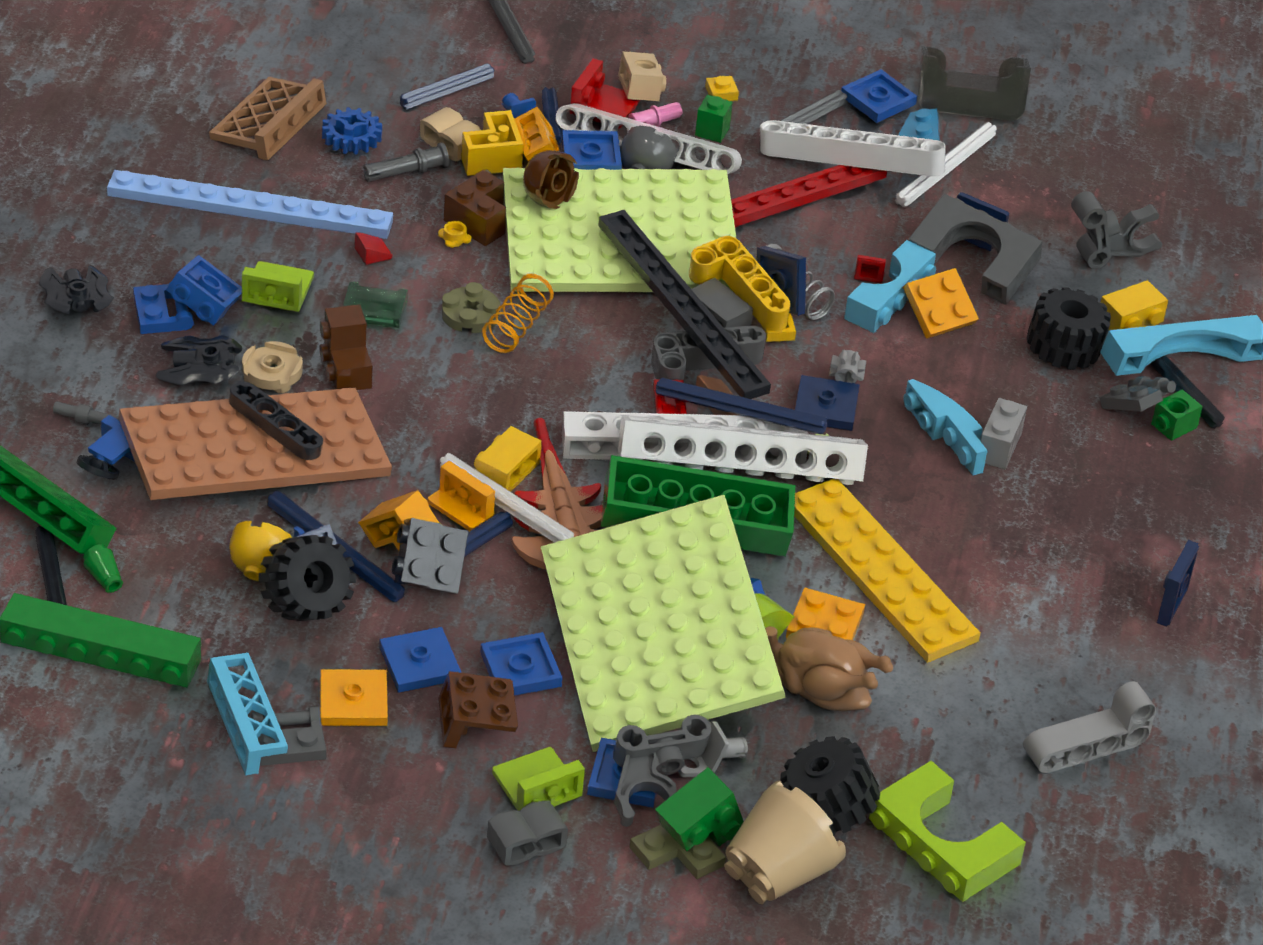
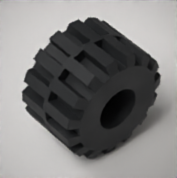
M1062 287L1061 290L1053 288L1049 289L1048 293L1043 292L1039 296V300H1037L1026 339L1027 344L1031 345L1030 350L1033 354H1039V359L1042 361H1049L1053 363L1052 366L1058 368L1064 366L1070 370H1075L1076 367L1084 369L1089 367V364L1096 363L1110 326L1111 315L1107 312L1106 305L1097 302V297L1087 295L1085 291L1079 289L1074 291L1070 288Z
M318 535L287 538L282 540L283 543L275 544L269 549L273 556L264 557L261 565L266 567L265 573H259V582H265L266 589L260 591L263 599L272 600L268 607L273 612H282L281 617L284 619L297 621L327 619L333 617L332 613L342 611L346 607L342 600H351L354 591L348 589L349 583H356V574L349 573V567L354 566L352 558L343 557L346 549L341 544H333L334 539L327 536L318 537Z
M835 736L826 737L821 742H818L816 739L809 742L810 746L805 749L799 748L794 752L795 757L786 761L784 764L786 771L781 772L780 781L783 787L790 791L795 787L799 788L821 807L833 822L829 826L833 836H835L837 831L841 830L844 834L852 830L851 826L855 824L861 825L867 820L866 814L874 812L877 807L875 801L880 800L879 785L860 746L856 742L851 743L850 739L845 737L836 740Z

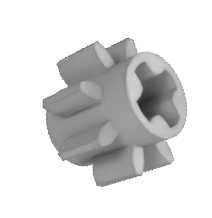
M844 349L839 356H832L829 376H835L836 381L849 383L864 380L866 360H860L857 351Z

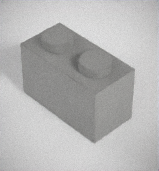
M998 398L981 437V443L987 449L985 464L1006 470L1023 431L1027 406Z

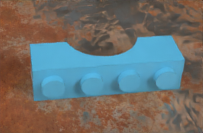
M906 240L892 253L889 277L893 281L883 284L862 282L847 297L844 319L872 333L880 326L886 325L891 316L897 310L900 311L908 300L903 287L908 282L935 274L936 266H934L936 253Z

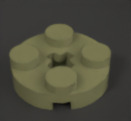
M471 282L466 287L456 288L443 295L442 319L454 330L462 332V327L472 328L471 333H480L486 322H489L491 316L496 313L500 306V301L493 293L483 289L480 283Z

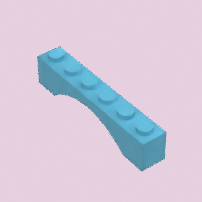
M1257 315L1109 330L1100 353L1116 376L1141 373L1155 359L1177 352L1211 353L1238 362L1262 360L1263 323Z

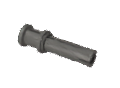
M441 142L437 144V147L424 150L416 148L412 154L364 164L363 169L365 171L363 173L367 182L415 170L424 173L429 168L437 166L448 167L449 154L445 144Z

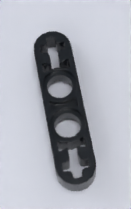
M239 381L231 386L229 404L299 458L314 460L321 455L323 438L318 432L252 383ZM265 410L271 412L272 414H262L258 411ZM279 427H290L293 430L286 431L280 429Z

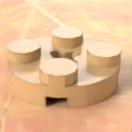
M265 342V347L257 349L256 345H254L244 353L242 358L244 381L252 383L261 389L274 390L277 393L288 392L291 385L295 384L302 375V357L297 355V350L293 346L283 342Z

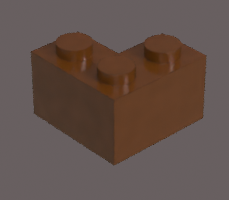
M482 170L445 193L444 221L447 223L450 221L462 222L466 225L467 234L471 235L472 239L483 246L492 243L505 234L506 207L503 206L505 182L486 170Z
M360 304L326 308L324 321H320V333L322 339H324V344L319 346L322 362H327L328 382L333 381L335 389L356 388V390L372 388L373 366L366 348L367 323Z

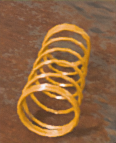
M527 274L520 279L517 287L513 288L510 296L506 297L503 304L498 307L496 313L491 316L489 322H486L482 328L483 339L490 348L500 353H509L515 349L519 339L525 336L526 330L532 327L533 321L538 319L540 312L544 311L552 301L554 292L549 282L536 274ZM534 278L543 282L549 290V300L546 301L545 296L538 289L522 285L523 281ZM523 287L537 291L543 297L544 302L533 301L526 295ZM518 296L525 307L537 312L536 317L532 318L531 314L524 307L513 303L512 297ZM521 297H523V298H524L526 301H528L530 304L535 305L537 309H533V308H531V307H528V306L523 302V300L521 299ZM511 305L517 315L530 321L529 326L525 327L524 323L517 316L506 312L505 306ZM514 306H518L521 309H523L529 315L530 318H526L519 314ZM504 314L508 322L514 327L523 329L522 335L518 336L517 332L510 325L499 321L498 315ZM507 315L516 318L523 327L515 325L509 320ZM491 324H497L503 333L513 338V345H505L498 341L492 333ZM487 326L493 339L509 349L498 348L490 342L486 335ZM501 326L507 329L510 332V334L504 331Z

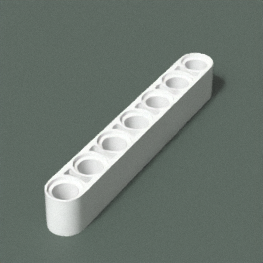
M573 103L562 106L556 113L557 124L564 130L597 131L592 125L594 117L601 120L602 127L600 131H618V127L621 124L627 128V131L632 127L640 125L653 127L656 129L654 133L661 137L663 134H666L671 140L674 139L679 143V151L674 162L698 169L727 170V174L737 171L742 163L741 155L733 148L581 104ZM570 109L576 114L574 124L570 123L567 119V112ZM618 134L619 146H621L623 138ZM697 147H701L705 151L704 161L696 158L695 151ZM724 154L731 158L732 165L729 169L725 168L721 163V158Z
M776 120L765 121L760 124V151L767 156L924 176H939L945 172V144L942 141Z

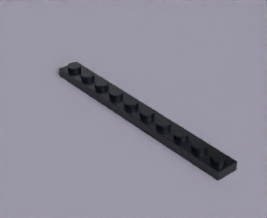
M625 210L600 216L598 226L736 393L740 397L748 399L769 394L770 382Z

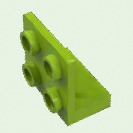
M258 261L255 268L245 267L242 272V301L299 312L313 281L314 272Z
M547 747L496 765L492 770V774L518 811L531 802L550 801L554 807L579 798L583 794L585 768L579 760L563 764L552 747Z

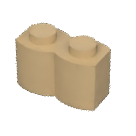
M444 107L420 120L421 138L431 147H437L438 143L443 142L447 148L449 159L452 161L461 160L462 133L481 130L478 125L469 120H463L460 113L448 107Z

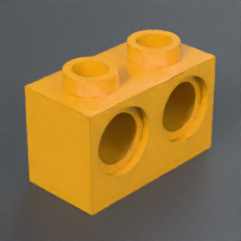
M538 107L514 118L523 141V152L528 161L535 154L546 150L560 151L553 128Z

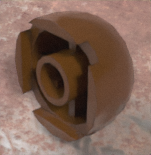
M546 150L535 154L529 160L523 175V186L528 196L541 206L553 209L560 208L557 205L563 201L568 202L577 188L579 172L574 171L573 164H577L576 160L570 154L560 151Z

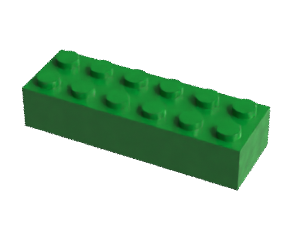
M611 455L604 483L601 527L608 528L725 495L741 549L786 557L794 531L796 485Z

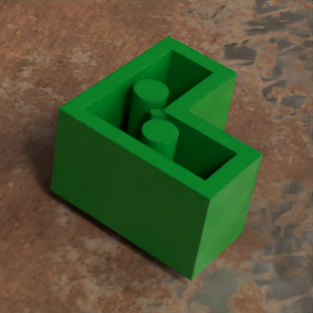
M709 767L655 809L662 827L686 852L693 846L703 843L708 836L720 847L726 841L734 838L744 822L734 793Z

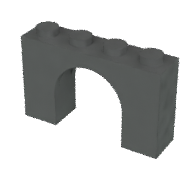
M943 194L909 238V241L936 253L934 265L945 251L957 241L978 239L990 244L995 248L998 255L982 275L981 293L1005 305L1039 262L1042 252V241L1034 235L1014 228L1011 224L1002 222L988 215L985 211L977 210L960 199Z

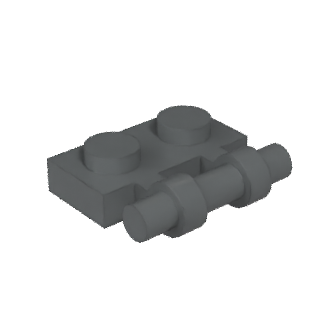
M1138 376L1128 381V387L1127 384L1113 386L1110 388L1109 393L1099 398L1102 409L1143 411L1163 401L1162 396L1167 393H1173L1176 390V384L1174 381H1169L1164 377H1156L1151 380L1147 376Z

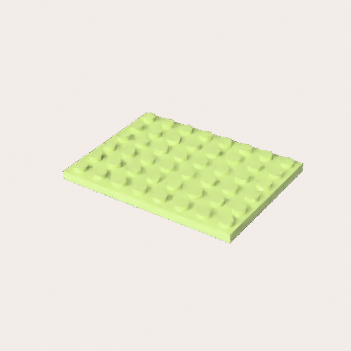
M503 168L502 178L503 182H505L504 206L506 207L505 220L511 291L517 287L518 282L524 275L536 274L549 282L553 292H653L598 226L600 216L625 210L691 289L699 285L689 278L693 249L723 236L736 238L727 170H607L604 168L583 170L574 168V171L579 172V179L572 198L568 202L563 201L557 205L560 208L553 209L541 206L528 196L523 186L525 168ZM722 278L718 280L732 291ZM526 279L522 283V285L532 286L540 292H549L546 285L538 279ZM523 287L524 292H537L534 289Z
M725 495L541 546L593 752L598 751L601 737L616 740L619 730L627 725L640 727L645 731L646 735L659 734L681 728L683 720L690 715H700L709 720L786 698Z

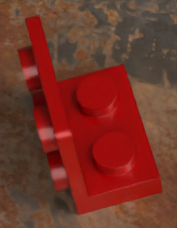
M593 58L572 86L571 104H581L628 118L640 100L627 99L624 90L605 85V73H602L603 61ZM570 109V114L576 115L574 111ZM594 117L593 121L601 123L599 118Z

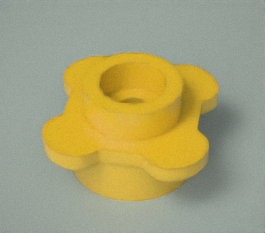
M450 221L444 225V228L438 231V236L445 240L447 247L451 248L459 247L463 243L468 244L472 239L471 235L467 234L466 225L459 221Z

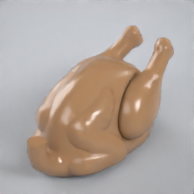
M772 626L765 628L782 685L789 692L799 694L821 708L833 711H851L868 708L872 702L869 689L877 688L878 681L874 672H867L869 668H877L884 673H889L893 670V665L888 656L880 657L874 655L859 642L832 636V633L825 629L814 627L799 629L797 632L790 634L784 644H781L777 640V629Z

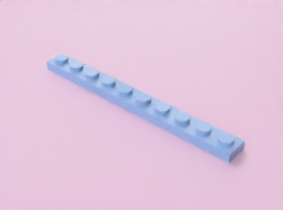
M114 170L107 186V196L352 234L360 232L384 239L388 238L393 223V212L379 209L373 210L352 205L334 204L294 196H282L268 192H256L129 171Z

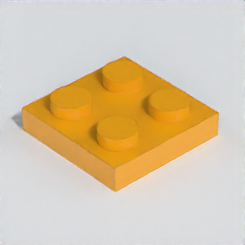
M956 268L908 282L903 287L926 339L975 324L979 320Z
M804 587L793 613L795 617L788 625L786 638L799 629L814 627L828 630L832 633V636L853 640L864 614L865 604Z

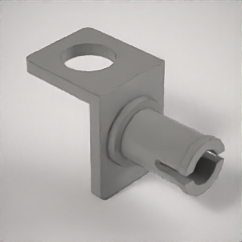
M716 721L710 722L711 733L705 752L699 757L690 759L696 763L697 768H689L684 765L678 771L681 777H696L707 767L715 773L722 758H744L748 752L746 739L744 737L726 738Z

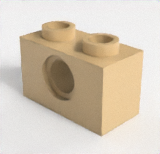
M622 51L618 77L627 99L659 101L661 92H664L666 88V76L662 74L661 65L658 64L655 55Z

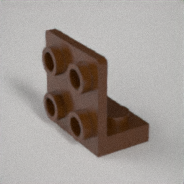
M448 672L438 697L443 747L457 748L461 735H466L468 726L516 732L518 720L513 681L511 679Z

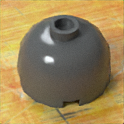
M641 125L632 127L627 135H625L621 144L622 166L625 169H670L677 156L676 146L666 134H663L661 137L654 133L656 129L653 127Z

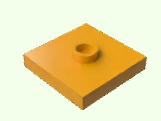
M321 669L320 702L322 726H387V670Z

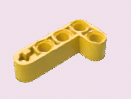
M723 236L693 249L689 268V278L691 281L700 285L714 277L717 280L722 278L738 297L753 308L752 314L766 330L779 332L785 329L790 310L789 298L737 238Z

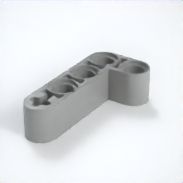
M1128 682L1119 687L1115 692L1110 709L1033 731L1025 738L1023 748L1042 773H1050L1141 745L1149 737L1156 707L1138 682Z

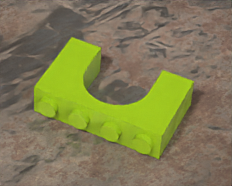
M929 761L880 792V800L875 801L877 807L873 813H870L869 819L877 829L882 830L901 850L907 852L916 860L923 870L934 876L948 892L953 893L960 901L964 902L1021 865L1026 842L1003 822L995 825L975 839L964 842L947 841L929 832L922 821L950 803L954 780L934 762Z

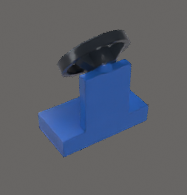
M108 415L101 421L102 437L88 447V452L93 455H79L76 463L94 475L115 480L118 478L120 471L113 464L123 456L134 462L135 460L120 421Z

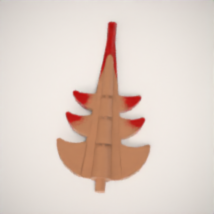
M543 418L535 419L533 424L537 439L541 440L540 463L543 490L515 491V495L538 510L545 509L541 512L572 531L574 537L597 531L593 529L601 526L602 505H582L591 503L598 497L601 492V484L595 483L587 486L571 487L551 443L545 420ZM513 516V519L521 527L529 532L540 534ZM543 535L537 537L514 536L512 538L513 547L520 557L533 566L546 569L541 546L554 542Z

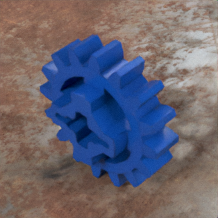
M350 107L346 108V112L337 109L336 115L329 113L327 114V119H323L322 139H325L326 145H333L334 151L343 149V154L353 152L356 155L358 150H363L367 153L369 152V147L376 148L377 142L382 141V123H379L378 116L371 117V111L362 113L361 108L351 110Z

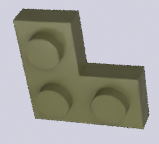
M662 825L630 839V849L648 870L678 857L696 879H699L724 867L726 860L725 855L709 837L703 843L693 846L686 852Z

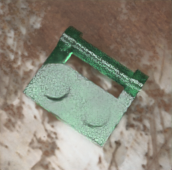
M350 281L343 306L360 304L367 324L399 328L404 309L407 305L408 289L399 288L398 291L359 286L358 282Z

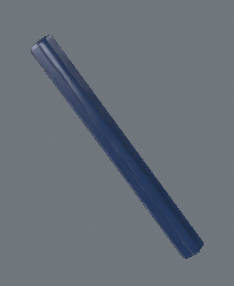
M660 378L656 385V393L660 396L822 435L827 428V418L666 378Z
M275 491L268 496V506L295 527L302 528L305 533L324 526L280 491ZM333 532L337 544H341L346 549L343 557L352 558L354 566L349 567V569L392 602H397L404 597L405 587L403 585L394 583V579Z

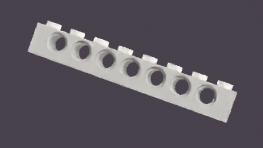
M564 411L562 449L563 459L610 460L611 455L620 456L617 449L622 415L808 434V432L742 415ZM656 435L648 436L644 440V447L654 448L659 442V437ZM686 438L677 440L674 450L678 452L686 450L689 446V440ZM716 441L709 442L705 447V453L708 455L715 454L719 449V443ZM743 444L738 446L735 450V456L738 458L745 457L749 453V445ZM770 448L765 454V459L768 461L775 460L779 456V448ZM801 451L796 455L795 462L797 464L806 462L807 451Z
M622 415L617 451L621 457L655 460L657 463L673 465V462L685 463V467L700 470L703 469L704 465L716 466L715 470L727 473L734 472V468L746 469L745 473L762 476L764 471L775 472V476L786 479H793L795 474L805 475V479L815 482H823L824 478L839 479L842 484L853 485L854 481H863L868 445L861 439ZM648 436H658L659 442L657 446L650 449L644 447V440ZM681 438L688 439L689 446L686 450L681 452L674 450L677 440ZM709 442H718L719 449L715 454L708 455L705 453V447ZM743 444L749 445V453L745 457L738 458L735 456V450L738 446ZM770 448H779V456L775 460L768 461L765 459V454ZM809 451V459L805 463L797 464L795 462L796 455L799 452ZM831 454H838V463L833 467H827L825 464L827 457Z

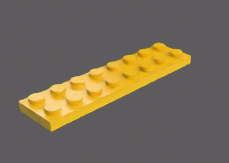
M831 479L795 493L794 517L927 663L979 642L981 632L839 479Z

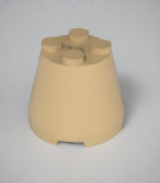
M775 781L762 793L726 849L728 862L724 864V867L733 879H741L749 888L748 891L756 902L763 904L766 900H775L834 869L844 860L846 849L844 843L840 840L837 842L833 836L832 830L829 827L833 822L813 799L797 787L790 791L783 787L781 781Z

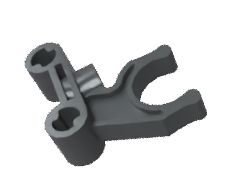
M1081 192L1072 200L1071 207L1087 230V233L1078 239L1076 247L1092 269L1105 266L1110 261L1111 256L1141 257L1162 247V242L1155 233L1143 239H1133L1135 231L1141 225L1159 218V213L1152 204L1130 211L1119 224L1114 212L1111 209L1105 211L1092 192Z
M700 715L687 716L683 720L680 730L646 735L643 729L635 725H627L619 730L613 750V759L623 769L614 804L619 812L622 826L628 827L633 823L635 812L629 804V798L634 793L652 791L666 801L677 792L676 783L666 775L674 774L681 770L685 765V759L699 757L705 752L711 733V724L705 717Z

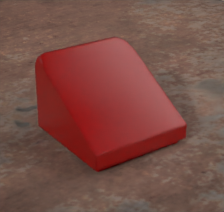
M360 232L355 233V249L365 265L392 259L393 255L382 238Z
M858 255L854 279L882 284L886 259Z

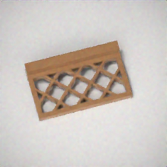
M268 77L209 132L210 139L257 150L259 159L269 160L327 104L323 80L313 79L305 85ZM271 87L277 88L276 90L268 91ZM285 97L283 99L271 101V99ZM266 101L265 103L253 105L254 103ZM270 110V112L256 115V113H261ZM251 115V117L238 119L239 117ZM250 125H255L254 127H249V128L241 129L242 127H246V126H250ZM236 129V131H232V132H228V133L224 132V131H229V130ZM249 136H255V139L247 138Z

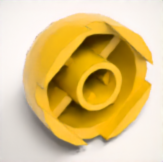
M243 521L234 527L230 539L231 560L243 572L245 577L258 581L259 573H265L266 567L261 565L263 558L273 556L269 551L271 546L282 542L284 539L292 538V536L270 523L262 522L261 527L251 526L252 521Z

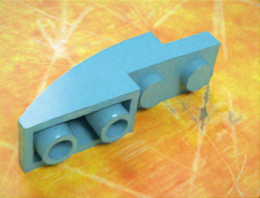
M908 380L906 394L903 397L904 405L918 420L920 427L928 433L932 440L943 437L945 443L958 456L960 463L965 465L972 475L983 473L987 449L981 443L983 431L981 425L963 407L940 391L917 380Z

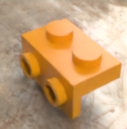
M448 461L440 467V487L438 491L428 497V504L470 532L494 516L495 490L469 474L466 470Z

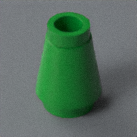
M102 544L89 548L83 555L84 568L107 593L119 590L123 585V581L113 551Z

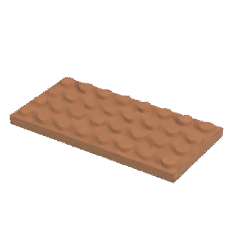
M356 388L268 395L322 436L323 446L321 455L314 460H305L296 456L229 404V399L119 409L118 418L150 500L386 477L391 475L392 466ZM265 410L258 411L262 414H272L271 412ZM279 427L280 429L286 431L293 430L290 427Z

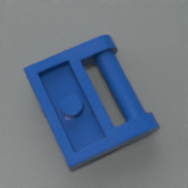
M169 284L133 287L140 334L188 330L194 325L193 316L188 311V306L175 301L177 315L169 317L166 299L173 298L172 294L166 290Z

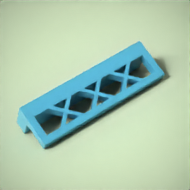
M249 653L210 658L207 683L245 775L258 774L261 757L287 753L288 744ZM243 665L245 672L241 676L229 671L228 667ZM241 687L255 692V695L250 699L239 694L238 691ZM253 710L264 715L265 719L259 722L248 717V714ZM264 734L273 738L276 743L260 745L258 737Z

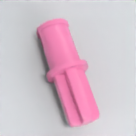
M678 102L660 107L653 105L647 110L629 114L628 118L658 127L661 126L662 122L680 118L683 110Z

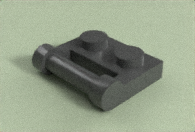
M319 706L308 707V710L274 713L280 726L310 724V727L281 729L288 744L287 753L261 757L260 766L326 759V746ZM252 712V719L259 722L265 719L264 715ZM264 734L258 737L260 745L276 743L273 738Z

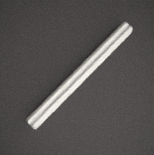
M990 122L984 123L945 155V172L942 175H919L896 194V204H900L902 207L910 205L996 135V126Z
M447 453L445 457L440 458V467L446 462L451 461L481 482L489 485L495 490V504L552 542L555 543L574 537L572 531L453 454Z

